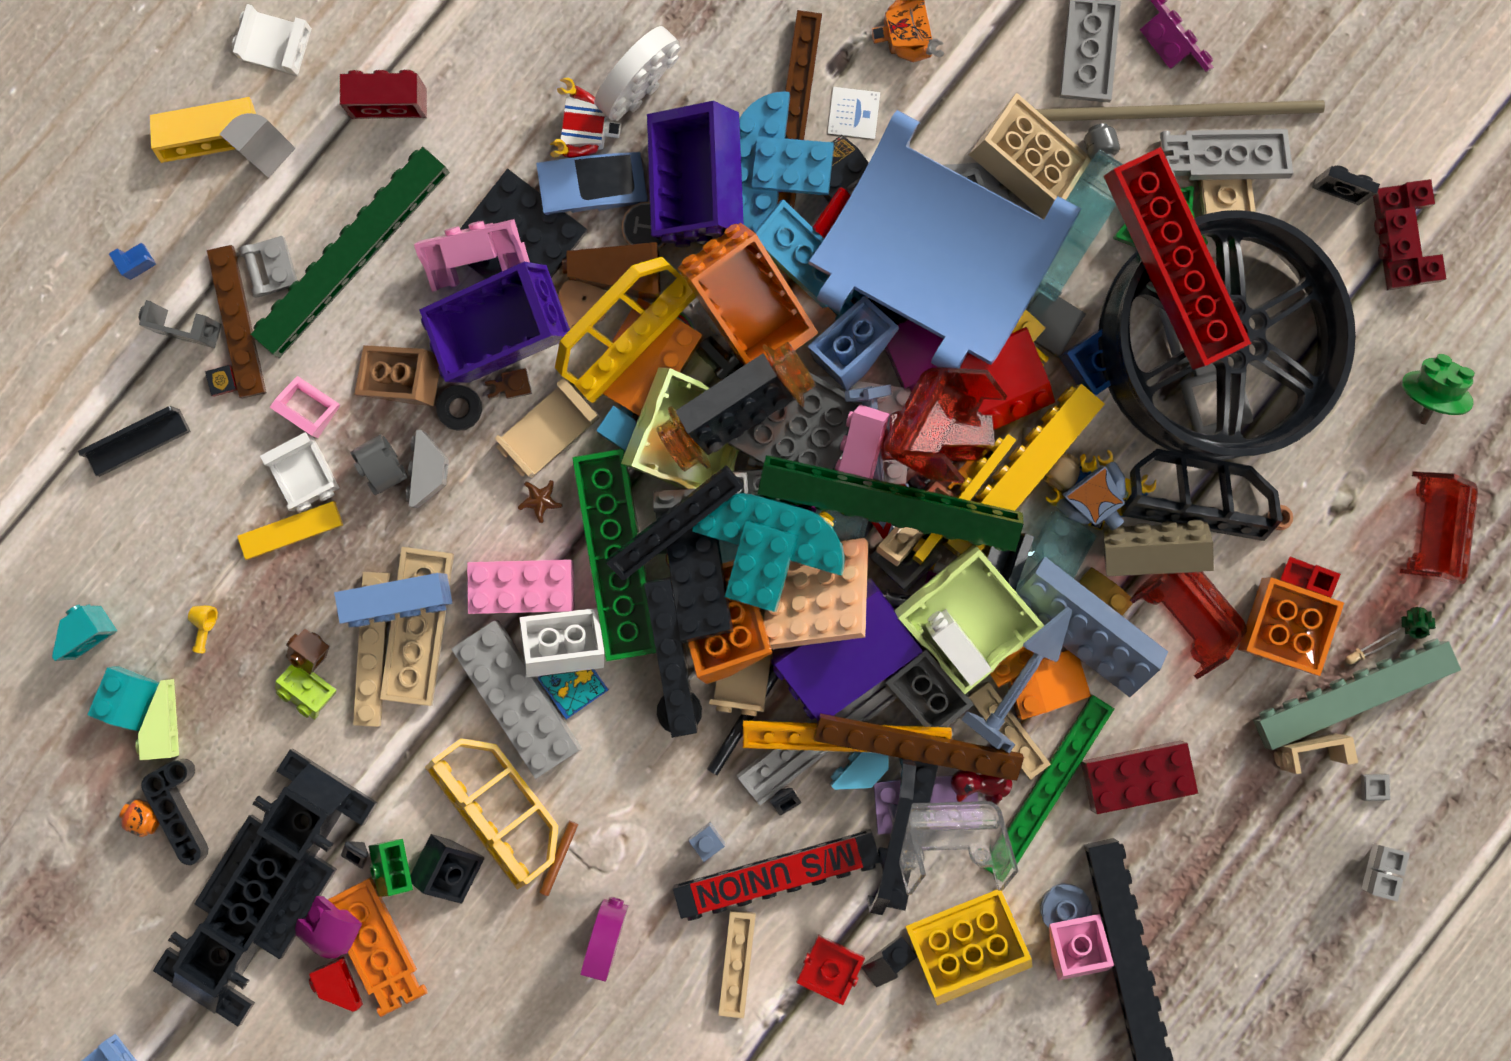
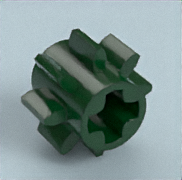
M1413 607L1407 610V616L1401 617V626L1405 628V634H1409L1412 638H1425L1430 635V629H1436L1435 618H1432V612L1427 611L1425 608Z

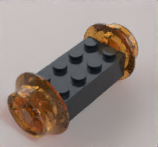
M786 342L776 350L765 344L762 345L768 358L762 353L679 409L675 410L672 406L668 407L669 420L658 426L656 430L667 451L683 471H687L696 464H700L707 469L711 468L706 454L710 455L713 452L719 451L723 445L734 438L740 437L754 425L763 422L772 413L783 409L792 400L796 399L802 408L805 406L804 394L817 385L789 342Z

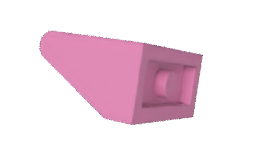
M297 376L274 400L270 408L311 436L319 438L339 409L340 404ZM297 389H300L328 408L315 423L287 406V403Z

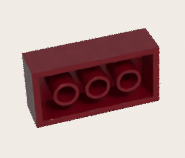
M1181 740L1086 759L1081 762L1090 809L1095 814L1199 794L1188 743Z

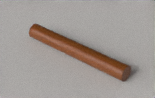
M569 820L555 853V861L550 865L539 893L549 896L579 825L578 823Z

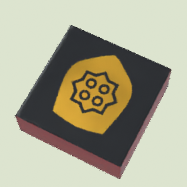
M231 365L205 371L211 396L215 397L237 391Z

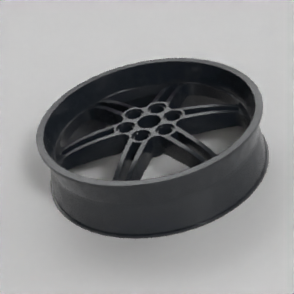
M1243 210L1219 211L1196 217L1194 220L1201 235L1211 237L1215 242L1216 268L1250 342L1255 348L1254 355L1250 352V345L1212 363L1216 368V431L1212 435L1191 431L1170 420L1154 406L1153 395L1158 389L1194 370H1192L1191 365H1188L1161 381L1148 386L1147 381L1186 358L1184 350L1147 373L1140 370L1135 361L1130 338L1132 302L1136 297H1142L1165 311L1158 294L1147 288L1148 285L1155 289L1138 251L1125 262L1113 279L1101 310L1098 331L1102 329V336L1098 338V349L1103 352L1099 353L1101 368L1106 369L1102 371L1105 381H1110L1111 384L1108 389L1128 421L1145 437L1169 451L1217 460H1227L1243 456L1266 454L1285 448L1306 436L1325 419L1339 400L1348 381L1355 353L1356 332L1352 303L1340 273L1322 248L1301 230L1283 220L1270 215ZM1241 240L1263 245L1276 254L1296 275L1299 280L1298 284L1254 309L1250 308L1246 302ZM1300 290H1305L1306 294L1269 318L1266 312L1267 309ZM1307 302L1311 304L1317 327L1318 350L1314 375H1311L1296 361L1268 342L1265 335L1269 327ZM1250 318L1255 322L1254 329L1249 324ZM1229 356L1234 361L1233 367H1230L1228 364ZM1266 358H1270L1278 365L1289 371L1291 374H1293L1301 381H1303L1306 384V386L1298 380H1296L1291 375H1289L1288 373H1286L1285 371H1283L1282 369H1280L1279 367H1277L1276 365H1274L1273 363H1271L1270 361L1266 360ZM1248 363L1295 391L1298 396L1296 406L1283 421L1252 439H1245L1241 434Z

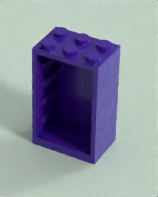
M708 101L647 114L651 236L662 239V243H674L675 247L685 248L690 247V243L693 242L706 244L712 239H718L733 224L741 222L744 225L739 112L716 101Z
M525 261L419 309L422 316V326L428 333L431 351L436 355L439 364L438 370L445 382L470 383L559 344L560 340L570 330L547 265Z
M870 577L867 580L866 629L864 638L771 649L773 658L770 661L781 681L783 679L786 680L792 696L796 700H801L804 705L803 709L811 720L816 718L818 721L820 713L834 716L923 651L915 637L899 620L891 604Z

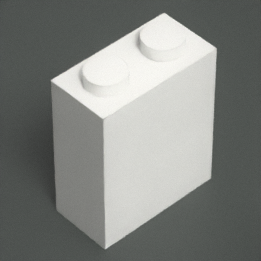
M946 609L942 612L937 611L928 618V623L925 626L932 638L970 686L992 670L983 655Z

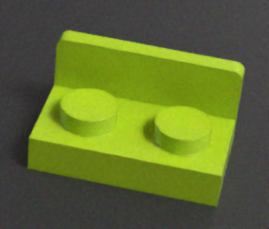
M292 664L275 682L276 694L283 701H291L297 706L296 709L301 715L306 718L310 716L314 720L319 716L320 710L337 691L314 672L310 675L303 669L294 667Z

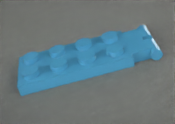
M783 199L754 233L760 239L773 262L816 303L825 308L828 305L817 300V297L829 275L808 264L824 238L814 231L813 227ZM854 290L851 295H848L840 312L829 307L837 315L835 320H838L854 305L851 300L857 303L865 295Z

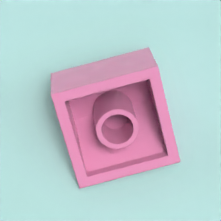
M1100 914L1049 924L1051 956L1058 981L1108 971L1114 966Z

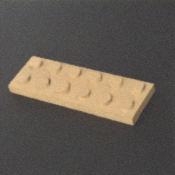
M402 547L397 580L444 573L448 575L450 586L454 554ZM424 609L420 610L421 615L408 618H400V614L395 615L396 620L391 621L380 699L433 706L446 610L426 613Z

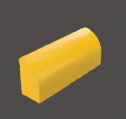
M250 97L150 115L151 149L161 163L234 150L235 148L220 133L237 116L247 113L256 114Z

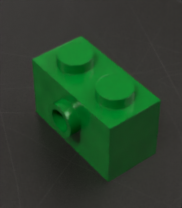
M403 839L369 845L372 863L370 865V875L375 880L378 897L392 896L413 890Z

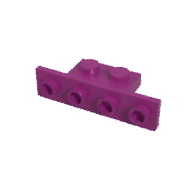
M1150 0L1159 13L1139 30L1169 69L1175 67L1191 53L1205 72L1211 71L1214 68L1211 64L1213 58L1205 49L1202 51L1196 45L1198 39L1189 29L1186 31L1180 23L1183 20L1174 9L1172 11L1168 9L1165 5L1167 0Z

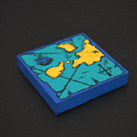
M595 669L537 677L565 719H568L609 690Z

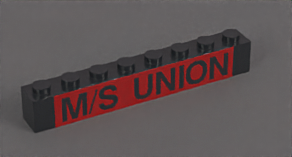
M869 829L678 883L673 886V892L680 918H687L688 921L703 917L702 913L712 911L713 914L724 912L727 910V906L736 903L737 907L751 904L754 898L762 897V900L777 896L776 892L787 890V893L802 889L801 885L811 883L812 886L827 882L826 878L835 875L837 879L850 876L851 871L861 868L862 872L876 868L875 864L881 862L873 833Z

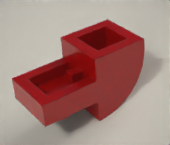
M1290 556L1280 581L1331 598L1341 574Z

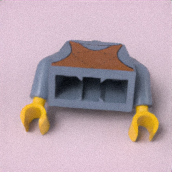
M1107 450L1108 460H1101L1100 456H1097L1100 467L1064 494L1054 488L1053 490L1057 493V498L1050 500L1046 496V500L1052 506H1056L1070 520L1084 525L1091 522L1097 525L1104 520L1111 530H1115L1124 523V520L1116 510L1125 504L1123 498L1126 495L1124 474L1117 463L1114 462L1112 452Z

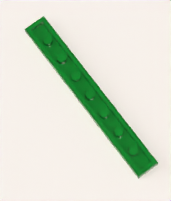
M1091 695L1049 761L1051 765L1044 769L983 866L984 869L1007 882L1115 708L1096 696Z

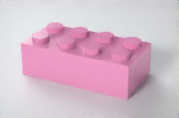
M573 560L467 562L468 614L575 611Z

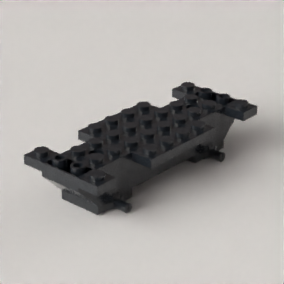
M289 749L277 769L278 773L292 782L288 787L283 788L278 798L272 803L260 795L256 797V801L252 805L265 812L263 821L254 815L247 817L194 904L208 913L207 918L203 923L199 924L194 934L188 939L179 935L176 931L173 932L168 941L181 949L180 953L171 947L167 948L153 969V972L172 983L174 988L214 1014L218 1013L237 1027L242 1025L255 1002L234 988L237 985L243 990L247 983H249L250 980L242 975L257 950L261 947L276 958H283L296 937L295 926L297 920L306 919L315 897L322 895L337 868L316 856L320 848L328 853L334 843L326 838L341 814H344L361 826L365 825L378 804L372 798L294 749ZM303 814L309 817L308 827L303 826L301 823V816ZM220 948L225 950L227 954L226 960L219 956Z

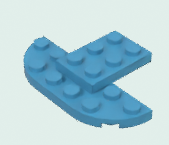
M775 92L757 99L739 118L744 225L753 232L758 229L778 204L779 192L829 195L834 142L785 139L790 92Z

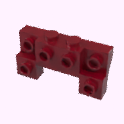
M1432 179L1379 188L1377 194L1373 196L1376 215L1374 229L1376 234L1379 235L1378 255L1383 261L1387 291L1439 283L1446 280L1443 254L1425 257L1422 255L1416 209L1429 208L1435 205Z

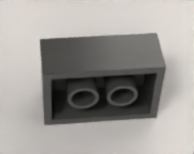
M918 641L923 652L888 676L884 681L924 727H947L974 704L967 693L964 694L941 668L929 650Z

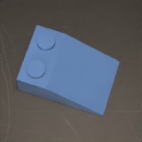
M863 296L809 344L808 348L814 361L848 391L868 372L899 327L869 299Z

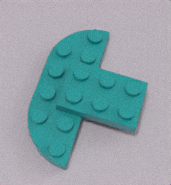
M736 493L697 523L692 530L699 534L739 545L725 597L765 610L777 611L790 561L840 576L843 575L845 557L842 543H840L836 532L827 520L807 509L755 494Z

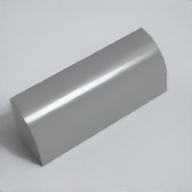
M247 113L239 115L220 133L226 141L268 178L295 150V147L266 118L258 114Z

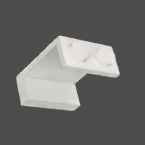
M247 4L245 11L241 13L239 18L240 28L238 35H235L232 41L233 53L242 61L298 76L312 28L306 20L295 17V21L291 22L259 13L252 5Z

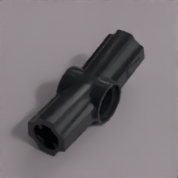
M712 336L704 339L695 350L714 369L713 372L720 380L743 367L742 363L733 354H729Z

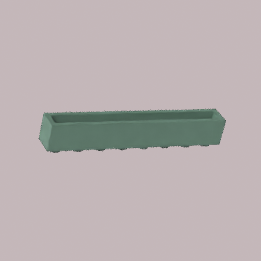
M1438 638L1423 643V648L1416 651L1414 648L1403 651L1399 654L1400 658L1393 661L1391 658L1377 662V667L1369 671L1368 668L1358 670L1353 673V678L1348 680L1341 678L1332 681L1327 689L1322 691L1321 688L1313 689L1307 692V697L1301 700L1293 698L1283 702L1282 708L1277 710L1269 708L1259 713L1260 717L1253 719V722L1264 747L1274 750L1460 671V665L1450 642L1439 641Z

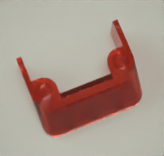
M929 368L920 375L884 442V450L891 458L930 480L963 483L965 478L944 453H939L958 415L975 413L984 399L1006 400L1007 395L988 370Z
M1412 471V477L1420 480L1416 486V495L1420 497L1421 502L1425 503L1419 553L1415 552L1412 557L1408 558L1407 569H1400V574L1412 578L1465 584L1469 572L1477 507V485L1453 473Z
M1204 572L1153 574L1138 588L1130 599L1132 603H1135L1143 598L1147 603L1158 605L1162 602L1193 638L1190 652L1194 660L1201 664L1194 674L1196 679L1201 678L1228 661L1247 632V627L1242 617Z

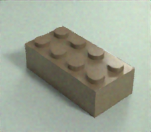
M1191 520L1188 523L1177 524L1176 522L1167 521L1161 525L1138 523L1135 526L1124 527L1120 525L1115 530H1111L1109 527L1103 528L1104 559L1107 576L1214 571L1213 539L1208 522Z

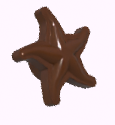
M550 480L548 485L541 489L529 482L524 483L529 490V498L524 500L518 506V509H534L539 523L544 522L543 515L547 509L563 507L562 503H556L551 498L554 481Z

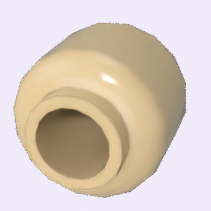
M1069 453L1066 456L1062 455L1047 472L1044 481L1050 487L1056 488L1060 492L1062 490L1068 491L1076 484L1081 469L1078 465L1080 461Z

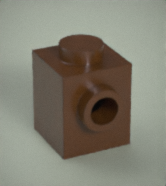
M304 629L299 635L295 633L287 642L286 658L294 667L301 668L311 675L327 657L330 646L318 634Z

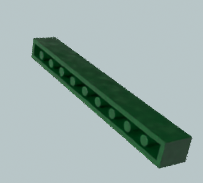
M422 146L420 150L417 149L411 153L408 158L409 162L402 169L399 168L392 174L391 181L386 187H381L377 190L373 197L374 200L368 206L365 205L358 211L355 221L351 225H346L340 231V237L334 243H330L324 248L323 256L306 268V274L301 280H297L288 288L289 293L272 305L268 316L256 322L251 335L274 356L278 358L283 356L450 173L446 166Z
M769 455L765 457L757 493L768 499L774 500L779 498L787 500L794 505L805 504L814 506L821 511H837L847 517L859 516L866 518L870 522L877 523L881 521L890 523L897 528L908 527L917 529V531L923 534L935 533L950 540L961 539L977 546L983 544L993 546L999 551L1011 550L1016 552L1024 525L1023 512Z

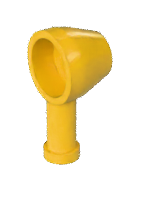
M193 606L188 613V621L198 628L195 645L192 648L193 652L205 653L206 651L205 645L208 631L214 627L218 615L217 609L213 606Z

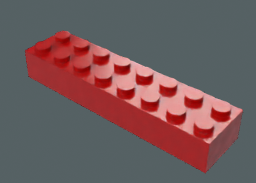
M1159 147L1105 174L1103 177L1192 370L1205 367L1250 345V339L1162 148Z

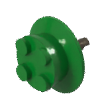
M1438 354L1436 358L1425 359L1420 370L1405 374L1402 379L1404 391L1412 400L1424 407L1420 414L1423 417L1420 423L1426 425L1433 411L1446 415H1463L1468 413L1474 404L1468 390L1474 382L1475 372L1470 368L1462 367L1452 362V359L1445 354Z

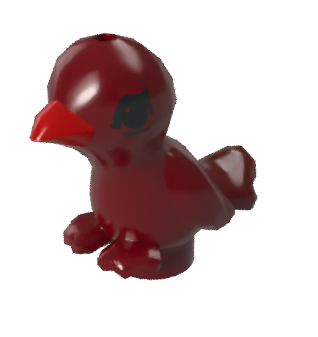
M958 770L951 778V787L956 793V799L959 804L969 795L978 792L985 795V800L988 803L991 802L993 805H998L1002 798L1010 793L1013 785L1012 780L964 770Z

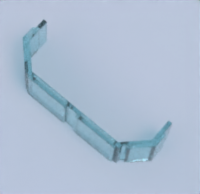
M1100 149L1066 199V201L1080 207L1081 211L1037 289L1038 292L1054 302L1062 294L1061 291L1116 206L1103 176L1123 164Z

